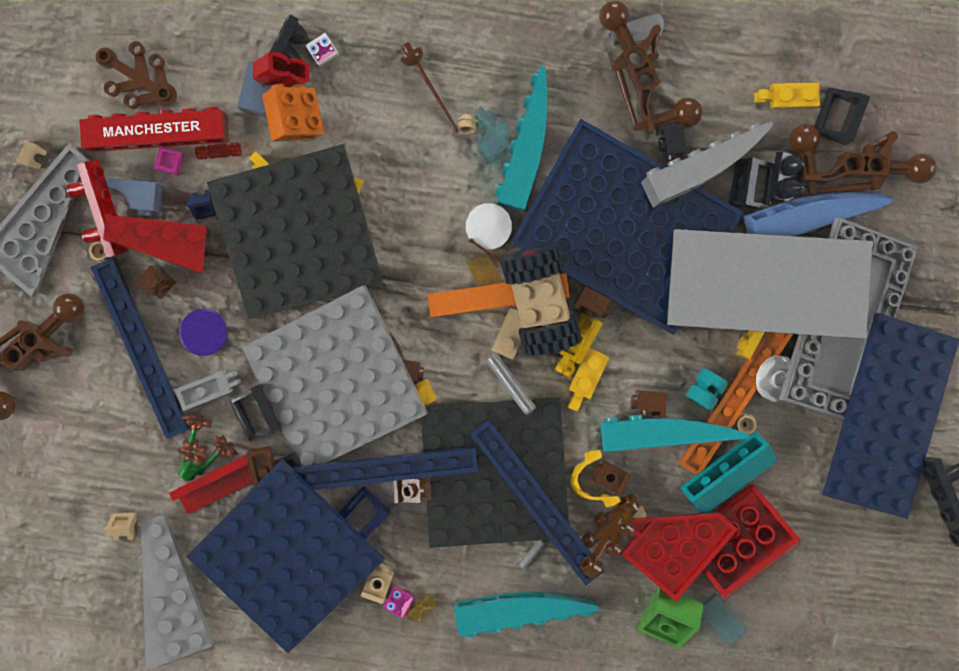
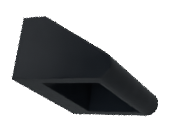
M828 88L814 124L820 136L842 145L853 142L870 96L852 91ZM835 97L851 103L840 132L823 129Z
M754 157L742 158L736 161L729 204L738 208L759 211L771 207L773 200L768 198L774 163ZM758 168L767 169L763 204L754 202Z
M258 384L229 399L249 442L282 426L273 412L270 401L267 400L262 390V384ZM253 394L268 425V428L258 433H255L240 402L241 399Z

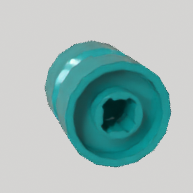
M701 368L695 378L697 383L690 386L685 396L712 412L718 402L717 395H722L729 383L717 374Z

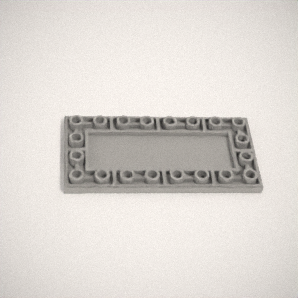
M835 218L828 239L873 241L866 339L799 334L779 400L844 420L874 314L881 313L894 318L897 317L918 247L845 219Z
M674 229L667 325L866 339L873 241Z

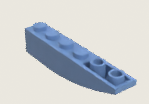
M831 192L789 200L745 215L744 220L747 234L797 236L803 233L815 232L817 228L823 226H832L835 218H856L864 212L880 210L883 206L891 204L892 199L881 192Z

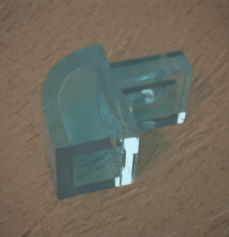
M481 106L474 112V116L487 133L475 142V147L491 165L507 149L510 130L504 118L496 124L497 118L489 109L485 111Z

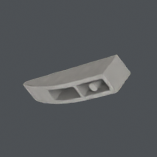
M772 121L764 125L762 122H758L749 127V131L746 133L738 131L728 137L729 140L723 143L721 140H717L708 145L709 149L705 151L697 149L689 153L687 159L681 161L680 158H677L667 163L668 167L662 170L656 167L646 173L647 177L641 184L653 208L695 190L729 168L755 146L773 127Z

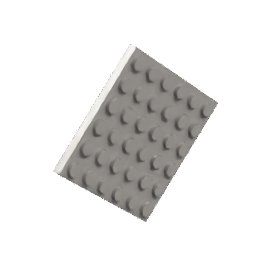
M366 285L242 347L259 384L263 386L262 390L267 400L270 401L278 422L282 425V431L293 453H297L302 465L327 463L428 414Z

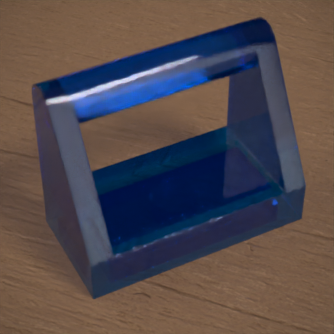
M363 486L338 513L345 519L367 497L378 511L358 531L366 539L389 515L391 510L366 486Z

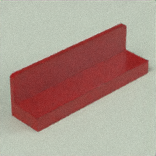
M244 455L169 492L172 500L180 499L186 513L190 514L253 483L247 456Z

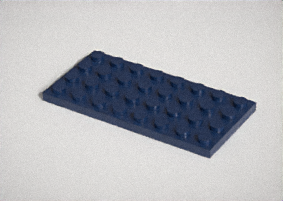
M881 313L874 314L822 495L908 519L958 348V338Z

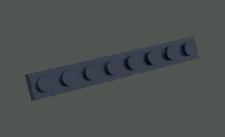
M110 258L90 267L165 438L169 439L189 430V424H186L187 420L182 419L184 413L116 259Z
M488 419L472 431L470 435L585 586L594 579L589 578L582 572L580 564L585 557H591L592 553ZM602 568V570H601V572H600L599 575H601L603 572H605L603 568Z
M476 446L291 467L314 490L478 472Z

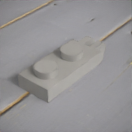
M225 369L175 389L182 410H189L234 392L233 387L241 384L240 379L233 382L230 380L231 377L238 375L237 370L227 373Z

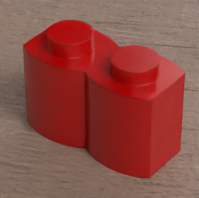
M269 52L253 62V79L263 85L284 84L285 87L305 84L310 81L309 65L297 58L288 59L281 53Z

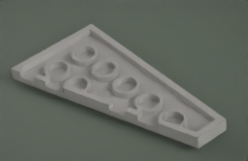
M71 144L64 148L0 224V271L31 297H36L75 200V197L71 198L68 195L66 188L68 184L81 181L76 164L90 161Z
M166 513L141 523L146 671L212 647L214 644Z

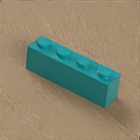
M755 431L749 435V439L741 441L681 486L680 489L698 513H708L778 460L771 446Z

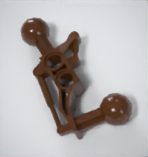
M617 0L604 4L599 13L600 23L605 29L614 31L623 50L622 54L612 64V69L616 73L624 101H626L633 123L632 129L634 131L646 129L647 133L651 134L660 126L675 123L684 124L685 128L695 126L701 120L702 106L696 99L691 97L678 100L672 110L652 116L650 114L648 105L652 90L661 83L652 65L659 58L657 46L661 27L654 25L648 37L636 45L627 27L629 11L626 5ZM651 44L652 53L647 54V50ZM631 54L639 55L641 63L638 65L632 64L629 56ZM623 68L626 69L637 91V112L642 121L637 123L630 101L631 97L622 71ZM640 76H649L651 85L648 87L643 86L640 83Z
M803 124L797 126L790 135L789 143L791 148L800 154V158L804 163L802 167L803 177L797 181L801 184H807L809 195L868 189L875 191L882 187L886 176H889V174L906 175L910 181L922 184L930 181L937 171L936 161L926 154H916L908 161L890 160L891 146L898 138V134L893 131L876 140L875 143L865 145L862 153L845 152L837 156L835 167L827 173L817 174L814 151L820 143L821 136L819 131L812 125ZM848 160H850L854 164L853 170H850L848 168ZM871 161L876 163L877 171L872 170ZM839 177L869 179L867 183L818 189L816 187V184L823 185Z
M71 293L57 297L53 303V314L40 326L30 321H18L15 328L0 338V346H2L19 334L0 352V365H5L12 371H24L35 360L46 362L48 358L71 356L73 353L72 349L60 346L53 340L51 335L64 322L72 323L81 319L85 310L82 299ZM36 336L37 342L34 345L33 338ZM45 350H50V351H52V352H50L49 354H46L44 351H45ZM19 352L20 358L17 361L16 355ZM0 391V421L14 413L16 404L10 394Z

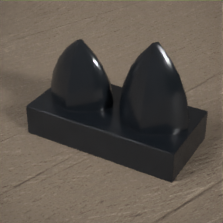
M291 14L286 17L270 52L281 53L288 59L297 58L301 60L297 51L287 44L288 41L294 44H303L309 41L305 29L298 23V18Z
M783 151L776 152L768 199L779 202L793 200V197L804 188L797 181L798 171L804 166L799 156Z

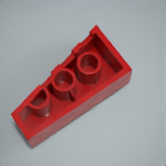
M105 214L104 241L199 274L203 273L207 226Z

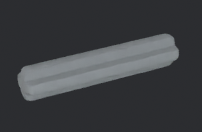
M493 354L487 359V363L525 415L532 413L536 406L499 355Z

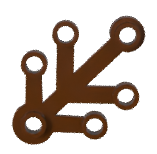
M133 41L129 45V52L134 55L137 71L118 60L116 53L111 49L101 48L97 51L96 61L98 64L107 69L115 68L132 79L120 83L106 82L104 84V91L109 96L116 97L120 93L141 88L151 91V93L136 96L132 93L125 95L123 99L124 104L130 109H137L140 105L154 102L160 106L168 107L176 101L177 91L171 84L167 83L164 70L165 60L159 54H152L148 60L150 66L155 69L156 84L149 78L144 56L145 47L140 42ZM140 46V51L134 53V48ZM107 53V59L102 60V56ZM159 58L160 63L158 65H154V60ZM115 85V91L110 93L109 88ZM166 90L168 94L162 98L161 93ZM131 98H135V103L133 105H129V100Z
M633 494L621 497V502L617 504V507L607 514L603 512L597 513L593 522L602 529L594 534L588 531L583 535L581 540L588 548L593 547L596 542L601 540L592 556L585 557L580 564L582 572L589 578L594 579L600 574L603 566L599 559L604 550L612 558L620 554L622 549L620 533L625 537L632 534L634 530L632 516L636 514L640 506L637 497Z

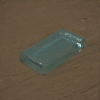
M715 593L703 603L702 615L728 646L746 632V629Z

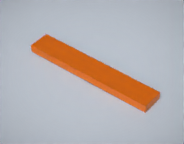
M559 274L565 298H569L567 274ZM506 282L427 294L430 318L516 305L512 285L506 284Z

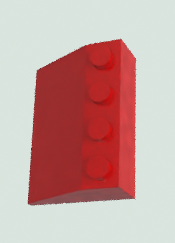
M752 483L715 511L723 515L738 530L702 572L726 601L800 546V538Z

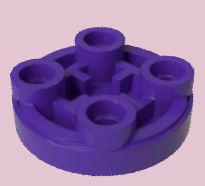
M198 309L190 312L183 319L179 329V336L183 346L189 352L198 356H208L217 353L227 344L228 327L224 318L218 312L209 309Z

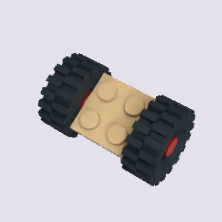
M559 244L529 247L528 249H522L500 258L505 282L512 285L522 324V328H519L518 332L524 354L531 357L543 354L550 355V353L570 349L569 347H574L580 343L582 337L577 316L574 314L569 315L559 272L565 269Z

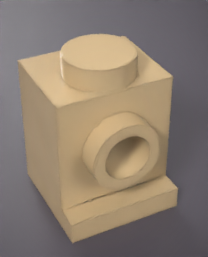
M380 564L367 577L361 597L383 604L394 571H391L389 566ZM379 580L382 586L375 585L373 582Z

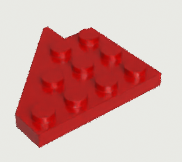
M719 512L632 518V524L634 525L632 533L635 536L620 553L674 601H677L737 532L738 528Z

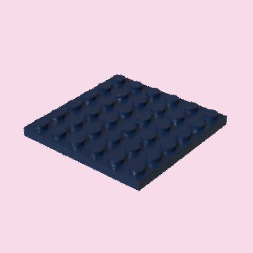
M283 459L186 556L287 653L298 645L385 559Z

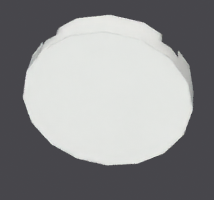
M484 203L475 207L469 213L466 220L468 238H473L476 243L487 250L502 247L508 241L512 232V221L509 214L503 207L494 203Z
M774 355L762 363L756 375L757 390L762 397L773 402H779L791 358L784 355Z

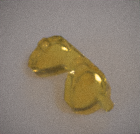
M432 594L426 596L421 602L419 600L415 601L416 606L407 614L408 620L419 622L423 610H430L435 607L436 603Z

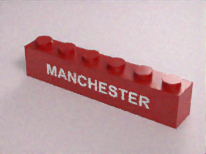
M206 107L205 111L186 108L182 109L180 113H173L171 110H160L158 114L151 115L148 112H136L135 116L115 113L111 114V117L103 118L101 115H89L88 119H79L81 148L89 152L229 143L228 117L219 107Z

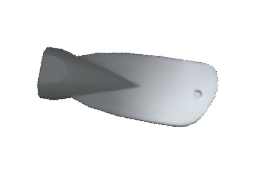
M660 14L650 15L627 23V27L635 42L644 41L654 25L661 27L660 34L664 27V20ZM608 30L607 37L610 46L613 47L620 44L614 31Z

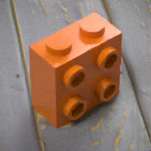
M276 84L262 94L272 142L310 141L324 134L315 88H305L303 84L292 87Z

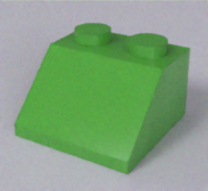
M658 587L648 601L637 630L680 649L700 629L704 604L684 595H681L677 601H674Z

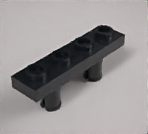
M926 457L922 474L929 483L931 495L940 509V517L948 528L950 540L956 547H959V500L952 486L953 482L959 480V463L945 469L941 458Z

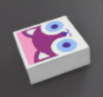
M326 33L306 45L319 67L339 55Z

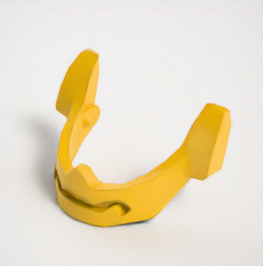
M600 450L585 452V460L575 466L570 477L572 491L577 496L586 500L603 501L606 507L619 504L621 500L618 496H609V493L600 496H590L589 493L581 490L578 483V475L581 470L602 457Z

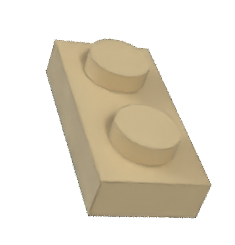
M509 309L492 348V351L512 360L521 343L518 331L519 328H522V324L517 310Z

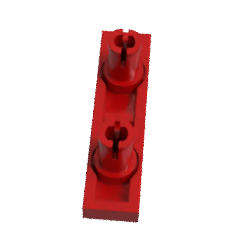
M99 159L76 164L81 181L68 184L66 188L67 193L71 198L87 196L96 223L95 228L82 232L83 241L87 244L101 241L106 257L127 252V248L104 241L103 239L105 214L117 215Z

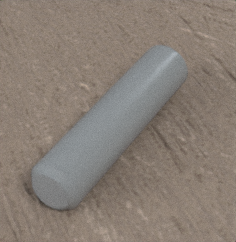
M538 540L519 563V567L525 570L546 542Z

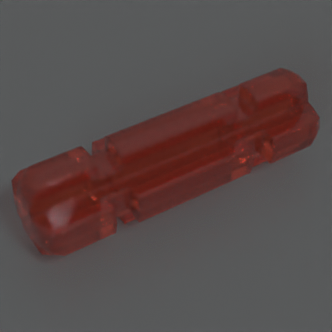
M238 142L230 143V145L225 143L208 145L207 147H195V156L199 160L207 159L208 157L213 159L229 157L230 155L233 157L242 155V147Z

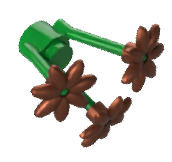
M193 413L182 416V419L187 420L186 424L191 425L192 428L189 441L183 440L182 444L184 447L177 450L179 453L184 454L177 471L182 479L192 481L197 474L203 475L206 468L220 455L227 453L231 459H234V455H238L237 450L233 448V442H227L224 435L220 437L214 435L213 438L216 442L213 445L217 448L216 452L209 458L204 453L208 450V447H199V441L195 440L197 431L202 426L211 428L212 420L204 419L203 415L197 417ZM200 459L207 460L203 465H200Z

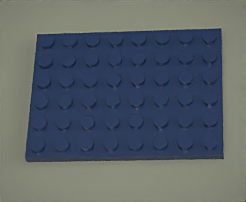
M580 119L514 235L511 244L523 250L538 245L559 244L565 268L561 271L562 273H566L567 276L669 334L675 335L679 326L667 325L674 229L732 233L744 212L700 187L653 208L641 182L647 177L646 173L656 167H659L660 170L666 167Z

